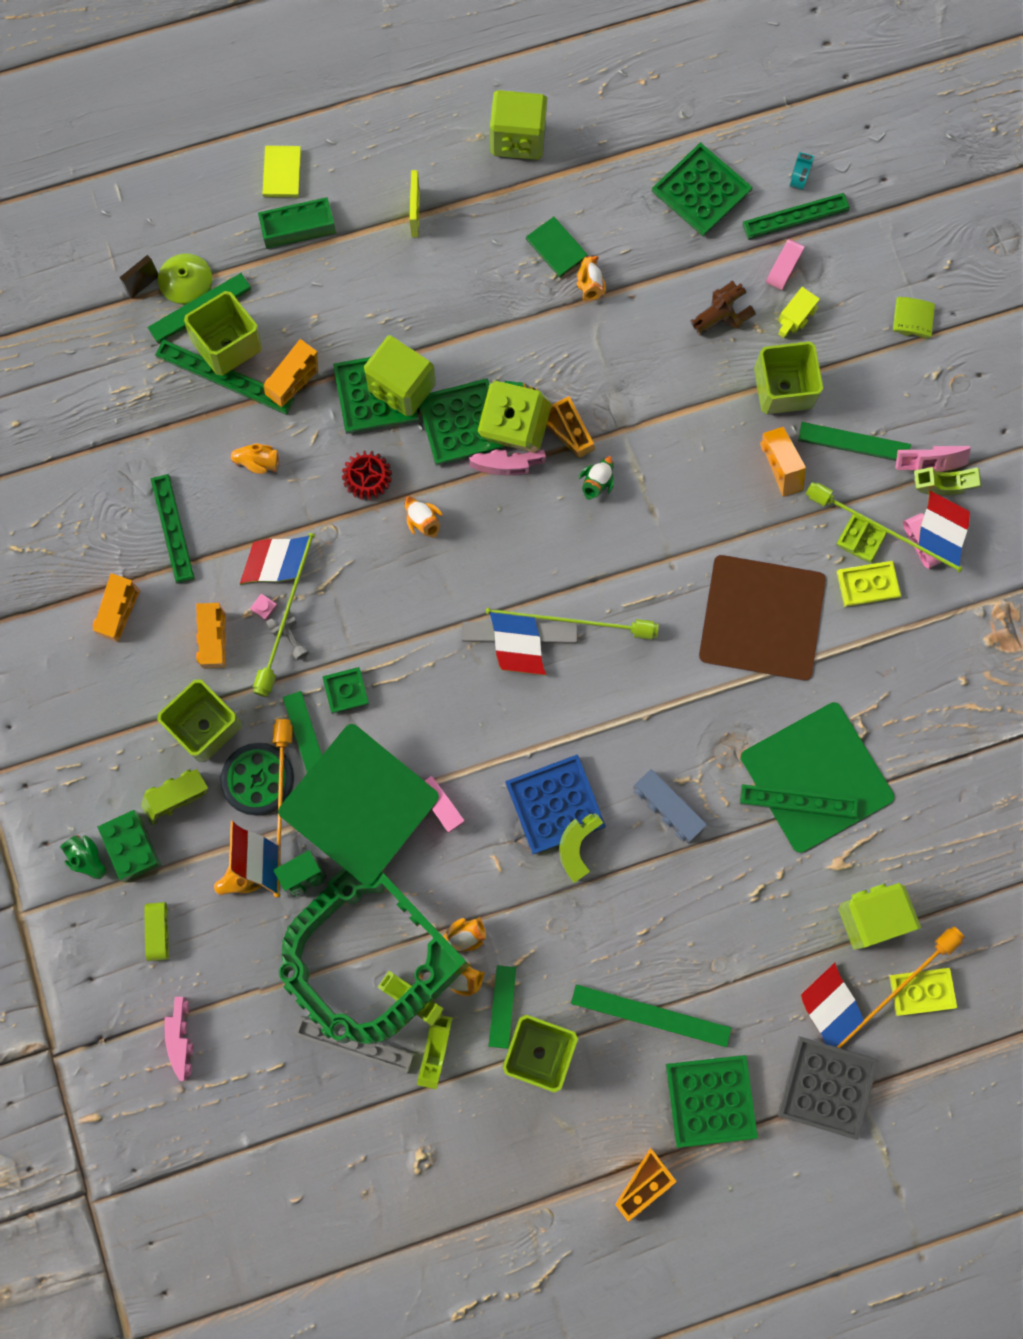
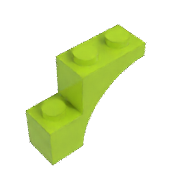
M391 971L387 972L378 986L380 990L396 1001L412 987ZM431 1000L417 1016L432 1026L434 1022L436 1023L440 1019L444 1008Z

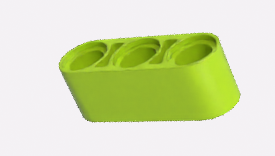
M146 903L144 907L147 962L168 960L169 931L167 903Z

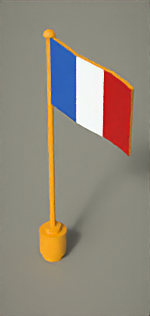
M276 719L275 724H273L272 743L276 744L277 748H280L278 809L282 804L284 748H288V745L292 744L293 725H291V720ZM278 814L277 845L264 836L245 830L231 821L229 870L242 879L262 885L275 893L273 894L274 897L279 898L281 896L279 894L280 882L274 869L280 866L282 818Z
M954 926L943 932L934 941L937 944L935 946L937 951L865 1019H863L855 998L842 980L836 962H834L801 994L805 1009L821 1033L824 1043L841 1048L939 954L950 956L963 943L962 940L965 939V936Z

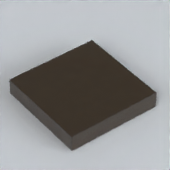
M146 255L120 276V280L127 294L132 299L156 280L159 274L152 259Z

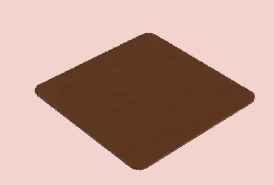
M718 555L714 559L699 651L700 660L713 665L803 681L809 680L813 672L826 581L825 575L812 570Z

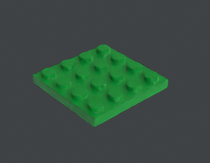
M700 142L652 187L651 192L704 237L752 191L753 187Z
M371 357L333 363L346 434L419 421L417 410L413 415L405 416L369 392L364 365Z
M488 378L431 392L419 406L435 466L469 458L478 453L485 454L493 450L507 448V446L489 442L481 437L478 432L490 385Z
M746 1055L665 1064L676 1148L758 1139Z

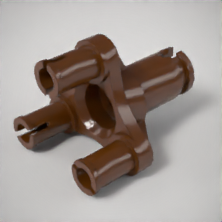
M732 280L720 290L716 289L712 292V306L697 315L694 320H690L693 328L697 329L698 335L701 336L702 332L708 331L721 321L739 329L743 326L744 322L756 315L751 305L738 314L733 309V302L747 293L745 288H742L743 285L741 283L737 286Z

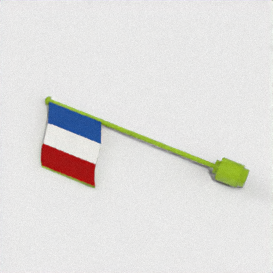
M812 482L805 495L817 504L825 507L826 504L830 506L833 503L956 569L957 572L962 571V566L960 565L961 550L969 527L970 511L929 490L928 505L920 527L919 542L916 544L834 500L835 495H833L832 489L819 482L817 484Z
M314 533L294 539H265L253 542L240 585L251 582H280L295 579L267 668L263 667L262 670L257 672L252 687L254 688L253 693L256 695L268 697V694L272 692L276 675L273 674L274 670L271 669L312 539L315 538Z
M486 608V614H490L494 629L496 657L499 667L503 671L547 676L542 663L540 635L535 618L629 629L630 633L634 634V638L652 640V638H657L659 623H654L651 620L636 619L635 622L631 623V626Z

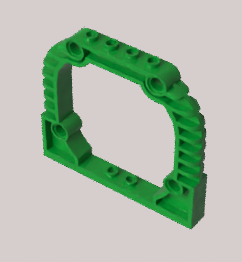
M343 868L327 883L329 886L316 899L311 901L287 927L282 940L281 958L284 964L279 968V977L285 983L283 988L290 995L294 994L298 998L296 1003L303 1010L306 1008L310 1012L308 1017L315 1024L319 1023L323 1027L321 1032L328 1039L332 1037L343 1044L350 1041L360 1044H376L386 1041L400 1032L432 999L436 1000L470 964L383 872L379 874L372 884L364 885ZM387 888L399 901L396 905L404 913L408 911L411 914L409 919L416 926L421 925L433 939L427 944L425 964L418 966L415 970L416 982L383 1015L372 1022L358 1024L346 1014H336L308 983L310 977L309 969L301 959L304 945L312 933L345 902L351 905L356 904L361 899L362 894L381 893ZM353 889L352 894L346 896L347 891ZM291 970H294L295 973L293 977L288 978L289 972ZM426 972H430V978L423 981V975ZM345 1027V1033L342 1036H338L340 1028Z

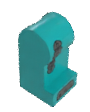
M799 152L789 187L800 190L804 189L815 156Z

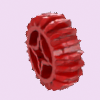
M365 450L361 456L358 452H356V458L350 456L351 462H345L347 468L342 469L344 473L342 480L345 481L343 483L344 487H348V493L353 492L355 498L360 494L361 500L365 496H367L368 500H371L372 495L378 499V493L384 495V489H389L388 483L392 482V478L389 477L392 475V471L389 470L391 467L389 463H386V458H381L379 453L374 456L373 451L367 455ZM372 465H376L377 467H379L382 471V474H378L377 471H374ZM370 472V476L368 475V477H366L365 480L364 475L366 476V474ZM352 477L361 480L362 486L355 484ZM377 483L374 486L369 487L370 484Z

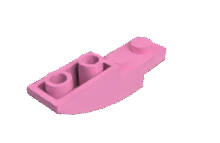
M933 446L932 450H898L895 467L897 470H920L933 467L938 472L956 469L968 464L971 447Z
M498 449L493 450L489 454H475L469 457L470 467L478 471L509 476L529 474V466L545 463L546 456L544 450H539L535 453H514L507 457L506 450L501 451Z
M175 997L173 1017H165L164 1027L167 1053L179 1081L188 1080V1076H191L192 1064H189V1058L193 1055L194 1044L191 1043V1039L183 1038V1035L187 1033V1022H185V1014L189 1012L187 997Z

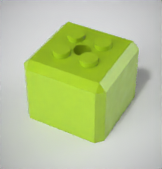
M497 90L493 93L490 120V152L494 156L539 160L543 157L548 97L544 94Z
M224 291L185 315L184 322L191 343L216 375L226 374L262 350V342L257 324L231 292ZM224 342H231L225 347L222 346Z
M390 335L385 338L364 365L369 392L405 416L413 415L436 385L434 365Z
M808 341L766 346L760 351L754 366V373L761 411L765 414L812 409L823 390L815 344ZM781 383H786V384H788V385H789V389H788V390H783V389H781V388H780V384H781Z
M494 381L489 385L478 432L481 437L491 443L535 453L541 448L552 403L541 391ZM508 409L515 410V415L511 419L506 418V411Z
M202 679L193 680L158 713L157 721L198 762H207L242 729L241 720ZM204 720L209 721L208 729L200 730L199 724Z
M884 883L870 888V893L864 890L852 894V899L842 902L838 908L853 950L865 948L921 928L907 889L900 883L888 887Z
M529 1015L520 1017L502 1066L505 1075L554 1093L561 1090L578 1037L571 1030ZM536 1047L544 1048L545 1056L543 1058H535L533 1051Z

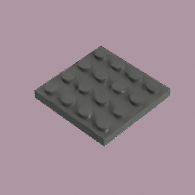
M798 1036L778 1116L858 1140L879 1060Z

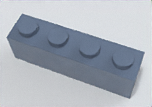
M652 769L634 785L633 788L635 789L634 793L641 800L645 799L649 803V809L655 814L658 812L663 817L661 819L668 828L672 826L676 831V836L682 842L686 841L689 843L707 825Z

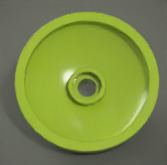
M189 253L178 254L169 258L160 268L158 275V285L162 294L171 302L186 305L210 291L213 281L212 272L207 262L201 257Z

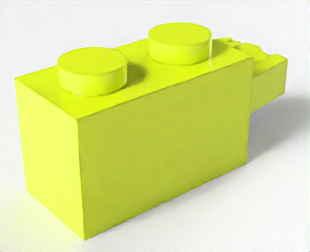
M801 287L780 314L778 321L783 326L779 330L778 335L785 338L790 331L796 333L799 328L803 329L809 321L807 318L810 315L814 316L819 309L817 304L820 299L804 287Z

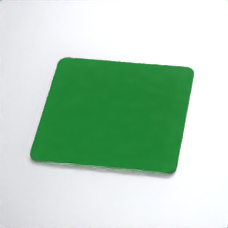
M836 702L827 704L749 747L740 756L742 763L756 786L859 798L856 819L769 808L792 848L798 853L805 852L892 803L894 800V793L845 712Z
M348 724L281 804L278 814L364 885H370L435 805L439 795L434 788L355 724Z

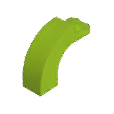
M933 467L914 471L916 489L928 495L929 490L941 496L962 494L966 490L982 487L981 474L978 467L950 473L938 472Z
M596 813L586 816L582 820V824H579L574 819L567 826L561 837L559 846L560 861L573 883H576L590 872L583 863L579 850L585 836L603 823Z
M441 1015L436 1023L434 1022L432 1026H429L426 1048L417 1080L418 1086L437 1089L452 1017Z

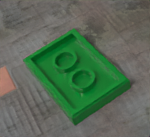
M554 216L526 236L529 244L559 278L580 264L585 257H588V254Z

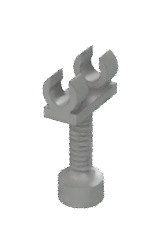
M289 610L283 632L294 648L293 656L296 660H301L309 654V651L305 645L301 646L290 630V627L295 625L297 621ZM272 618L266 621L274 636L278 635L281 625L277 626Z

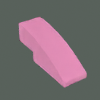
M431 776L425 782L434 788L439 795L438 801L431 810L448 834L464 824L465 821Z

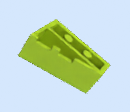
M191 769L186 770L180 775L181 777L177 779L170 778L163 782L162 786L158 788L154 786L145 791L141 807L152 826L157 823V818L165 814L170 816L173 814V810L181 806L185 807L207 794L208 787L198 769L193 771Z

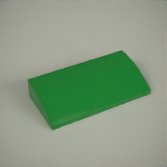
M328 197L258 212L266 249L336 234Z

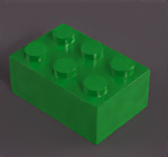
M132 810L97 826L120 881H130L162 866L139 812Z
M310 850L274 869L283 890L289 895H295L296 897L306 893V889L310 886L317 887L324 883L323 879L327 878L317 857Z

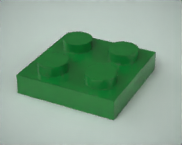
M360 667L322 676L331 714L369 705Z

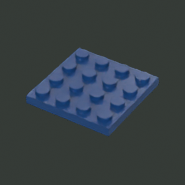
M578 754L505 781L532 855L560 845L565 829L574 819L579 824H582V820L586 816L596 813L603 823L590 833L606 828Z

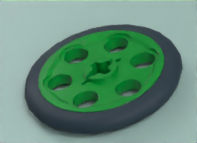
M251 743L238 748L225 761L220 778L221 789L225 799L237 811L247 815L258 816L278 809L279 791L272 794L269 792V786L272 783L279 785V772L271 774L269 767L272 764L280 766V749L267 743ZM258 754L262 755L263 762L259 765L253 764V757ZM285 754L282 803L290 795L294 784L293 767ZM239 764H243L246 767V771L242 775L235 772ZM259 774H261L260 778L262 779V781H257L256 784H254L255 780L253 779V776H258ZM244 784L246 787L245 791L242 794H237L235 792L236 785ZM260 793L262 795L260 803L252 802L253 794Z

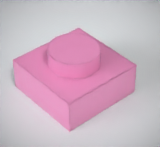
M260 594L250 610L267 621L276 609L277 604L263 594Z

